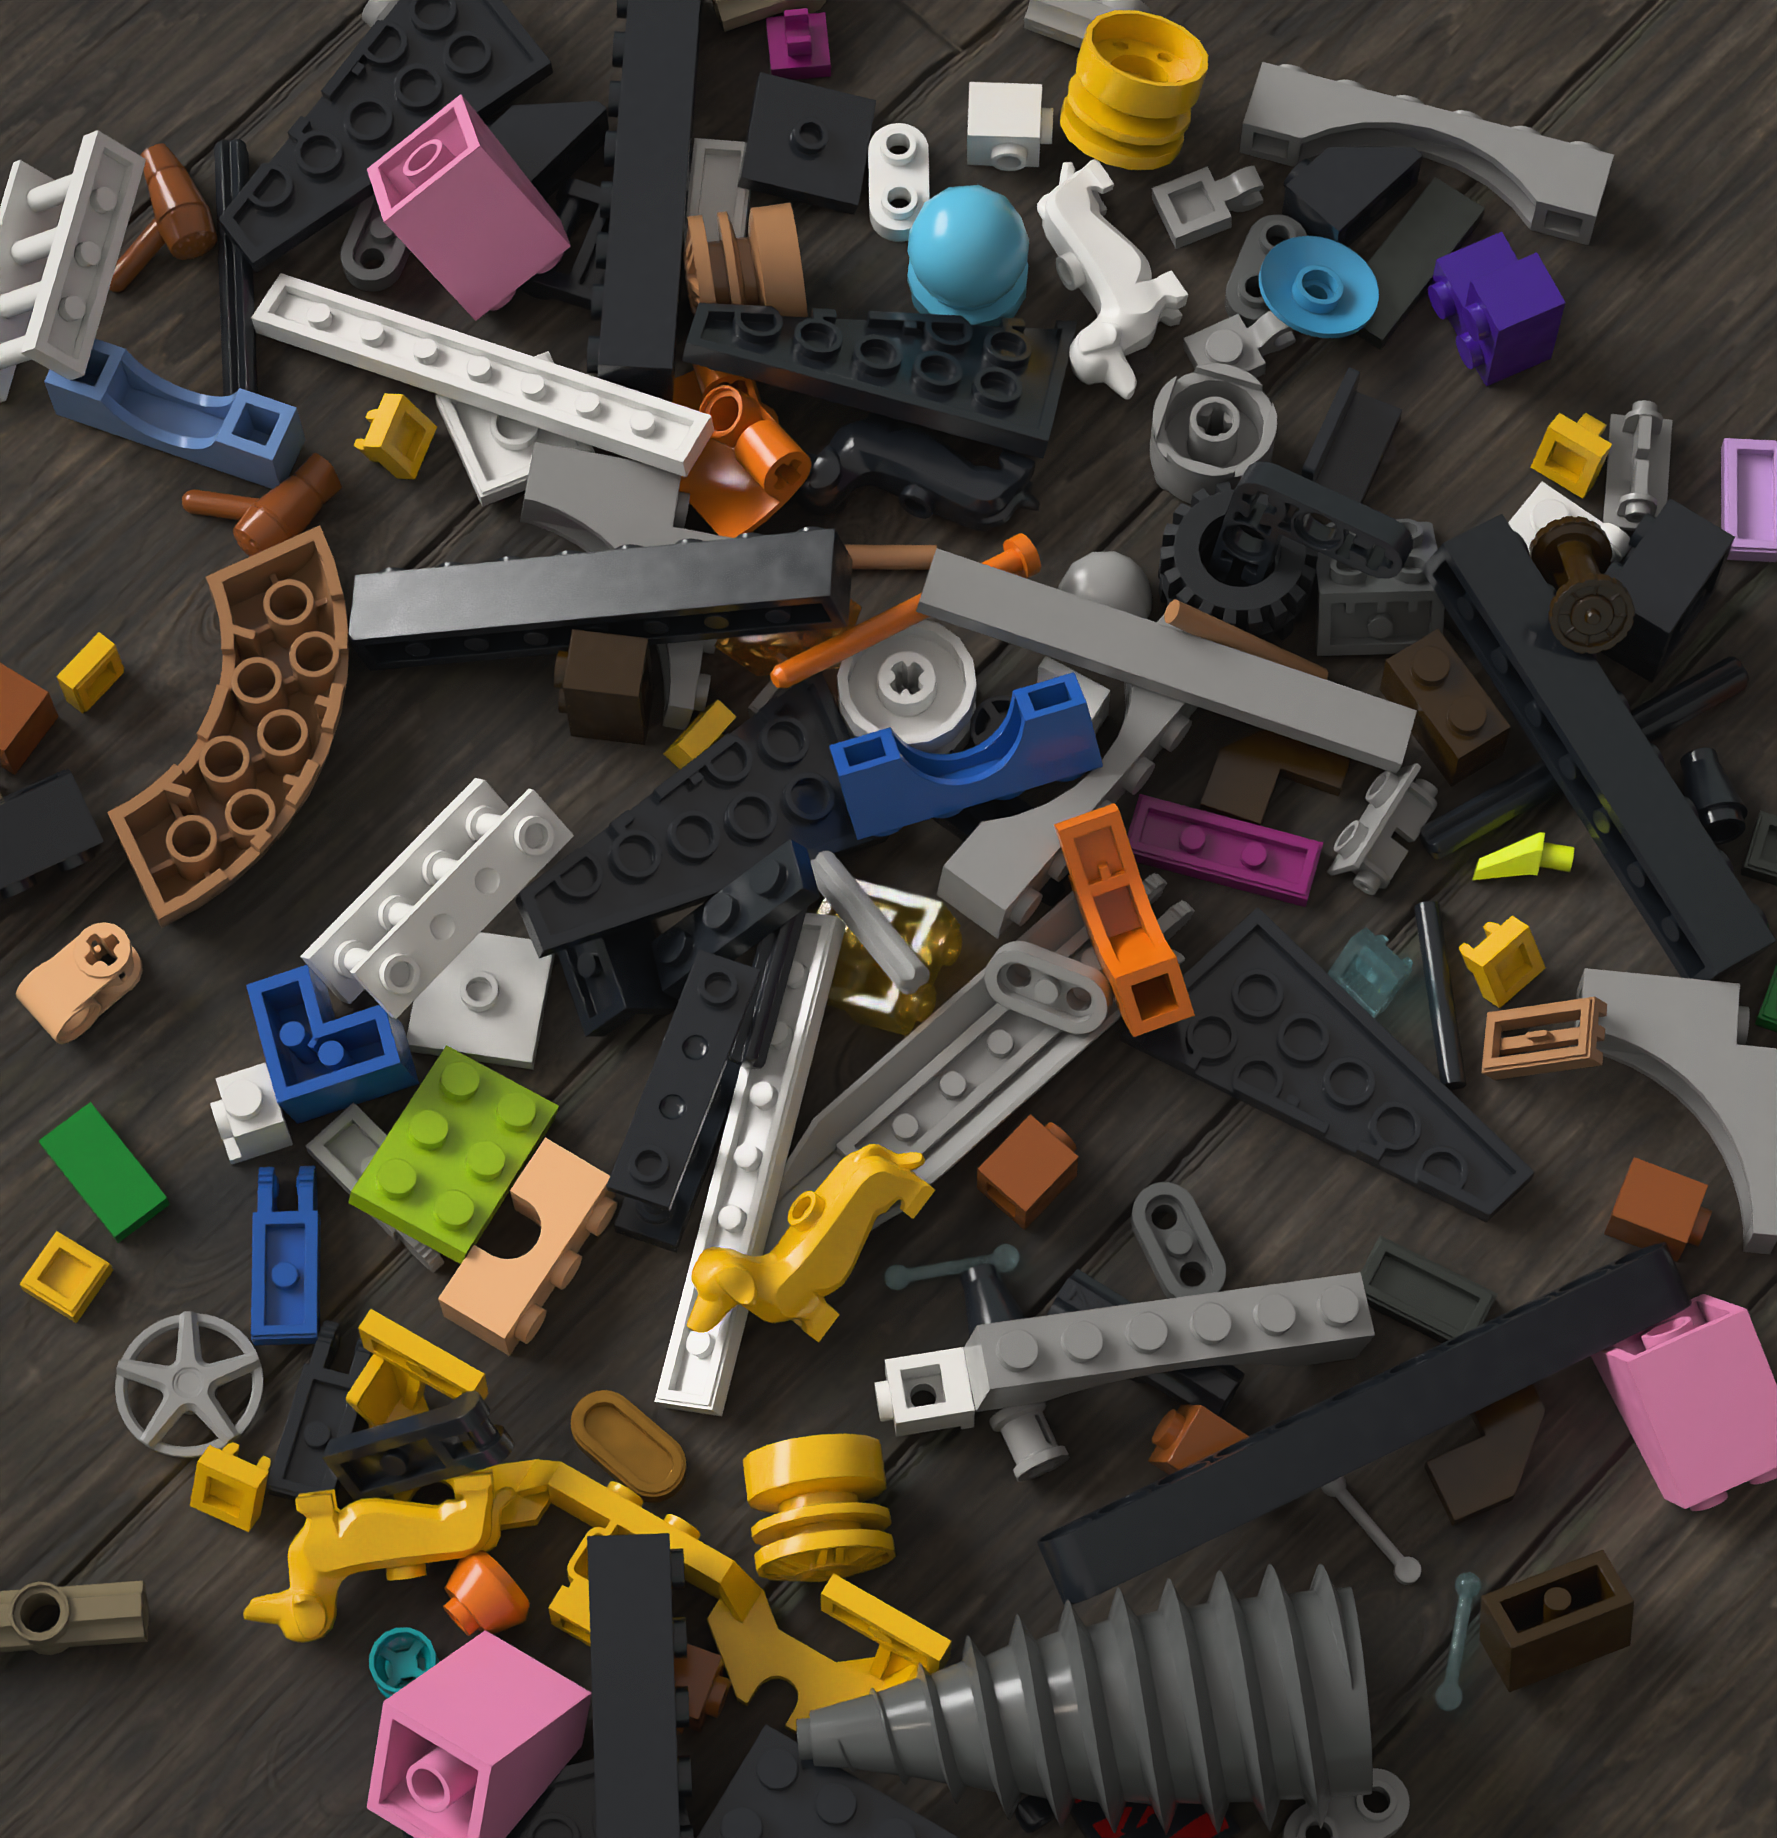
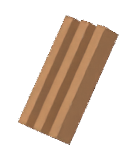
M1588 997L1487 1012L1481 1073L1493 1080L1602 1065L1603 1052L1596 1049V1044L1598 1041H1604L1605 1028L1599 1025L1598 1021L1599 1017L1607 1016V1003L1597 997ZM1580 1020V1027L1554 1031L1539 1030L1527 1032L1525 1035L1501 1038L1502 1031ZM1577 1044H1578V1046H1574V1047H1567V1048H1560V1049H1553V1050H1546V1051H1539V1052H1532V1053H1525V1054H1518V1055H1511V1056L1499 1057L1500 1055H1507V1054H1514V1053H1521V1052H1528V1051H1535V1050H1542V1049H1549V1048H1556V1047H1563V1046H1570V1045H1577Z

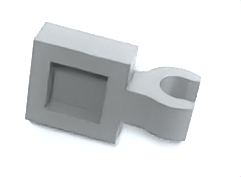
M1207 166L1152 188V200L1175 249L1231 228L1232 216L1229 211L1245 212L1263 204V198L1259 191L1264 189V185L1255 166L1242 168L1217 181H1214Z
M1270 310L1248 328H1246L1239 314L1229 317L1183 339V349L1194 369L1196 366L1207 363H1221L1241 368L1257 378L1265 374L1266 363L1262 356L1282 350L1295 343L1296 339L1292 333L1294 329L1279 320Z

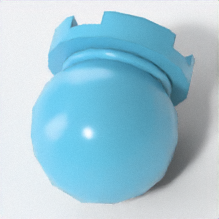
M980 185L948 187L924 203L910 228L907 249L909 255L907 281L912 293L913 305L920 314L961 315L969 321L970 325L999 326L1001 318H1013L1026 298L1029 238L1021 216L1004 195Z

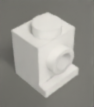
M266 1062L216 1078L222 1100L210 1104L231 1165L293 1145L282 1108L276 1101Z
M964 1347L885 1360L886 1381L874 1382L880 1421L893 1420L896 1437L961 1426V1429L974 1427L975 1409L963 1350ZM925 1390L931 1392L936 1401L934 1404L915 1407L911 1402V1397L916 1392Z

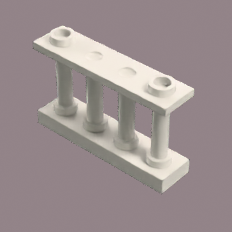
M100 131L83 136L73 174L54 180L22 160L13 162L0 206V403L7 399L16 365L29 360L38 362L68 380L85 375L146 162L145 158Z
M475 778L300 957L340 1001L351 1004L366 989L391 1018L397 1019L574 835L534 789H528L509 808L485 780Z

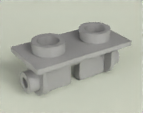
M1646 400L1633 403L1632 411H1629L1626 415H1610L1608 442L1612 446L1607 455L1603 523L1614 524L1622 530L1635 531L1647 513L1657 517L1667 503L1672 420L1663 419V416L1657 412V404Z
M1418 763L1400 768L1397 774L1386 770L1372 783L1365 796V799L1369 802L1368 807L1359 821H1353L1343 830L1334 845V851L1338 855L1327 871L1329 875L1333 876L1352 871L1356 874L1353 880L1354 885L1370 895H1374L1378 888H1386L1408 853V850L1392 839L1391 835L1395 831L1408 842L1415 841L1422 827L1437 807V802L1434 799L1438 793L1437 788L1424 779L1418 778L1415 782L1413 781L1421 769Z

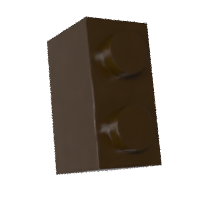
M572 629L569 652L558 651L554 671V688L560 689L558 711L559 713L567 714L571 736L646 745L655 689L648 638Z
M1436 629L1386 660L1380 691L1388 701L1417 710L1411 733L1451 787L1503 756L1511 726L1439 629Z
M1602 1549L1482 1595L1479 1640L1508 1692H1512L1630 1646L1634 1600Z

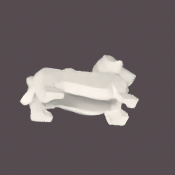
M1093 159L1077 172L1072 162H1063L1059 185L1039 200L1037 211L1043 219L1042 226L1045 235L1058 255L1056 258V269L1062 283L1071 291L1079 288L1091 303L1098 316L1089 326L1081 330L1071 343L1069 352L1071 369L1081 382L1088 385L1104 382L1122 398L1128 400L1134 394L1137 381L1125 356L1147 347L1151 343L1160 321L1168 326L1179 325L1182 318L1179 308L1186 305L1188 293L1172 270L1152 279L1149 261L1143 253L1103 217L1106 215L1107 208L1102 202L1099 193L1104 194L1113 190L1114 183L1100 162Z

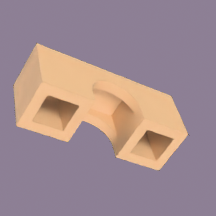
M545 1137L510 1190L514 1209L534 1221L541 1228L539 1240L528 1253L513 1259L495 1257L473 1245L438 1298L443 1316L508 1356L511 1355L519 1341L528 1344L534 1338L546 1317L547 1310L542 1308L555 1286L563 1290L575 1276L582 1261V1256L577 1254L590 1233L599 1236L605 1230L616 1211L617 1202L613 1200L615 1193L608 1191L606 1187L610 1175Z

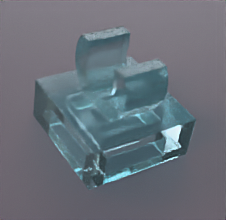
M1365 927L1351 937L1327 974L1375 1018L1386 1010L1412 972L1413 961L1409 957L1401 960L1386 946L1389 939L1385 935L1375 936Z

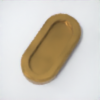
M601 1390L586 1395L577 1403L571 1416V1430L575 1443L585 1455L613 1479L635 1492L646 1502L665 1501L673 1497L682 1488L687 1475V1464L681 1446L629 1400L619 1393Z

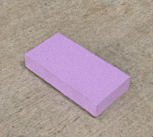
M1724 438L1721 447V529L1735 536L1727 560L1777 562V441Z

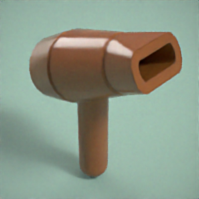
M164 143L151 146L140 154V156L146 159L143 171L155 218L117 261L109 288L112 292L119 293L124 291L164 244L167 245L171 254L176 259L190 260L205 255L217 243L218 237L207 203L184 165Z
M313 453L297 469L294 475L288 477L261 498L192 489L183 495L182 506L191 514L239 520L233 528V534L239 547L250 557L302 534L322 509L323 504H326L342 489V485L334 467L325 458L317 453Z

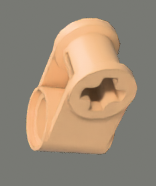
M106 922L96 923L84 929L79 936L50 960L32 970L19 985L16 997L57 1043H69L85 1033L102 1013L127 992L133 990L142 975V960L135 948L132 947L124 930L115 924ZM96 941L98 945L93 948L92 942ZM109 954L117 960L108 966L105 962L99 961L102 956ZM124 972V978L120 979L119 975Z

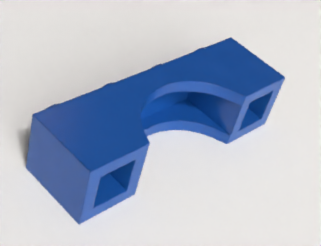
M1074 672L1013 690L1009 710L999 728L979 745L962 752L933 754L918 750L904 742L891 727L829 745L857 840L870 836H888L896 833L903 826L934 817L948 818L970 806L994 799H1012L1027 789L1054 781H1072L1081 777L1087 771L1103 767L1088 705Z

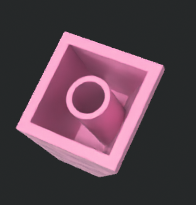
M461 94L367 168L383 222L475 321L489 310L495 311L505 306L513 298L517 288L536 273L542 274L552 269L561 260L564 251L571 247L560 218Z
M1706 1294L1691 1299V1306L1676 1315L1591 1355L1664 1499L1684 1509L1690 1507L1691 1511L1706 1510L1724 1502L1728 1498L1727 1490L1749 1481L1750 1484H1762L1777 1478V1384L1748 1310Z
M483 1631L383 1701L367 1809L414 1838H506L582 1747L592 1693L490 1632Z

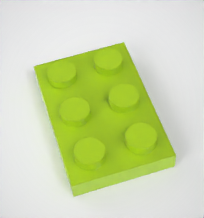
M446 1045L351 1190L349 1204L461 1264L473 1245L477 1244L552 1125L559 1106Z

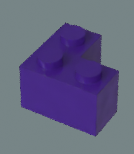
M1499 232L1436 259L1432 283L1428 287L1430 302L1440 319H1449L1457 334L1456 345L1463 363L1470 370L1477 369L1485 386H1489L1552 358L1566 302L1537 252L1518 260L1503 232Z

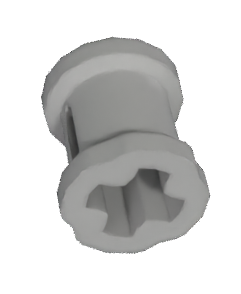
M1046 1402L1003 1408L989 1420L992 1430L1001 1432L1016 1463L1013 1471L1018 1482L1039 1477L1056 1469L1069 1459L1065 1446H1058L1043 1414L1047 1407Z

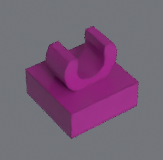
M808 8L784 10V16L766 18L771 75L791 80L831 77L825 12L808 14Z

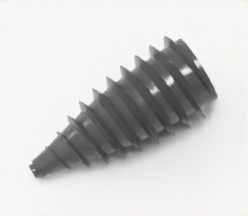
M1269 1564L1258 1596L1244 1599L1236 1598L1223 1573L1219 1570L1216 1574L1208 1602L1189 1607L1185 1605L1171 1579L1168 1578L1157 1611L1139 1616L1135 1615L1118 1587L1116 1588L1108 1619L1087 1627L1067 1599L1058 1631L1037 1640L1034 1639L1019 1615L1016 1614L1009 1645L983 1656L967 1635L961 1662L931 1674L919 1663L916 1678L878 1692L871 1688L869 1695L811 1710L809 1713L810 1718L796 1719L800 1760L813 1759L814 1766L849 1768L853 1773L857 1770L898 1775L905 1786L909 1783L911 1777L944 1783L948 1785L955 1804L959 1803L967 1786L996 1792L1008 1820H1011L1022 1794L1045 1798L1048 1800L1061 1829L1065 1825L1075 1799L1099 1803L1113 1833H1116L1127 1802L1151 1805L1166 1835L1179 1803L1202 1804L1219 1835L1230 1802H1253L1270 1832L1281 1800L1304 1799L1321 1829L1332 1797L1370 1795L1373 1789L1368 1695L1355 1599L1350 1586L1340 1588L1334 1586L1322 1564H1319L1316 1568L1309 1591L1295 1593L1287 1592L1275 1569Z

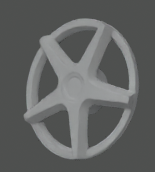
M184 1311L179 1315L167 1317L152 1324L142 1331L129 1345L117 1365L115 1381L116 1402L127 1428L148 1448L172 1457H201L209 1445L221 1450L227 1444L238 1439L250 1426L262 1400L264 1387L263 1370L252 1343L235 1326L215 1316ZM199 1327L213 1329L226 1335L239 1346L244 1354L214 1363L204 1362L201 1353ZM179 1328L176 1360L172 1365L167 1366L136 1361L139 1354L151 1341L168 1331ZM251 1373L252 1392L245 1413L234 1426L216 1398L218 1387ZM129 1380L158 1389L163 1393V1400L145 1430L137 1422L128 1399ZM183 1414H196L218 1437V1439L207 1444L191 1447L175 1446L162 1442V1439Z

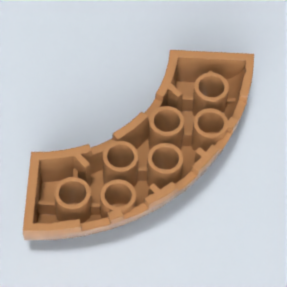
M320 525L206 576L219 616L223 660L220 683L216 685L209 710L196 733L198 739L178 766L173 764L168 771L147 789L131 800L107 812L120 844L161 928L199 909L233 885L268 852L289 827L309 797L327 760L342 711L348 677L349 642L345 599L335 560Z

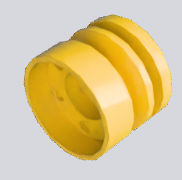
M1114 10L1096 16L1086 28L1077 57L1076 74L1070 79L1068 95L1064 98L1061 108L1060 126L1067 139L1084 154L1111 166L1128 170H1154L1170 164L1181 151L1184 142V132L1188 129L1191 121V108L1198 100L1208 70V54L1200 40L1188 30L1162 16L1137 10Z
M846 1433L806 1436L766 1445L750 1452L743 1459L747 1500L750 1507L762 1512L777 1513L758 1521L751 1528L754 1543L764 1546L754 1554L756 1571L759 1577L769 1580L793 1582L829 1581L833 1573L841 1578L849 1577L885 1565L896 1557L892 1535L883 1532L891 1525V1516L888 1508L877 1504L861 1503L880 1495L887 1488L882 1448L878 1439L867 1435Z

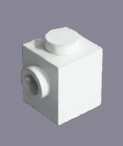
M969 82L967 165H989L1004 171H1016L1024 167H1039L1040 144H1052L1053 108H1041L1042 84Z

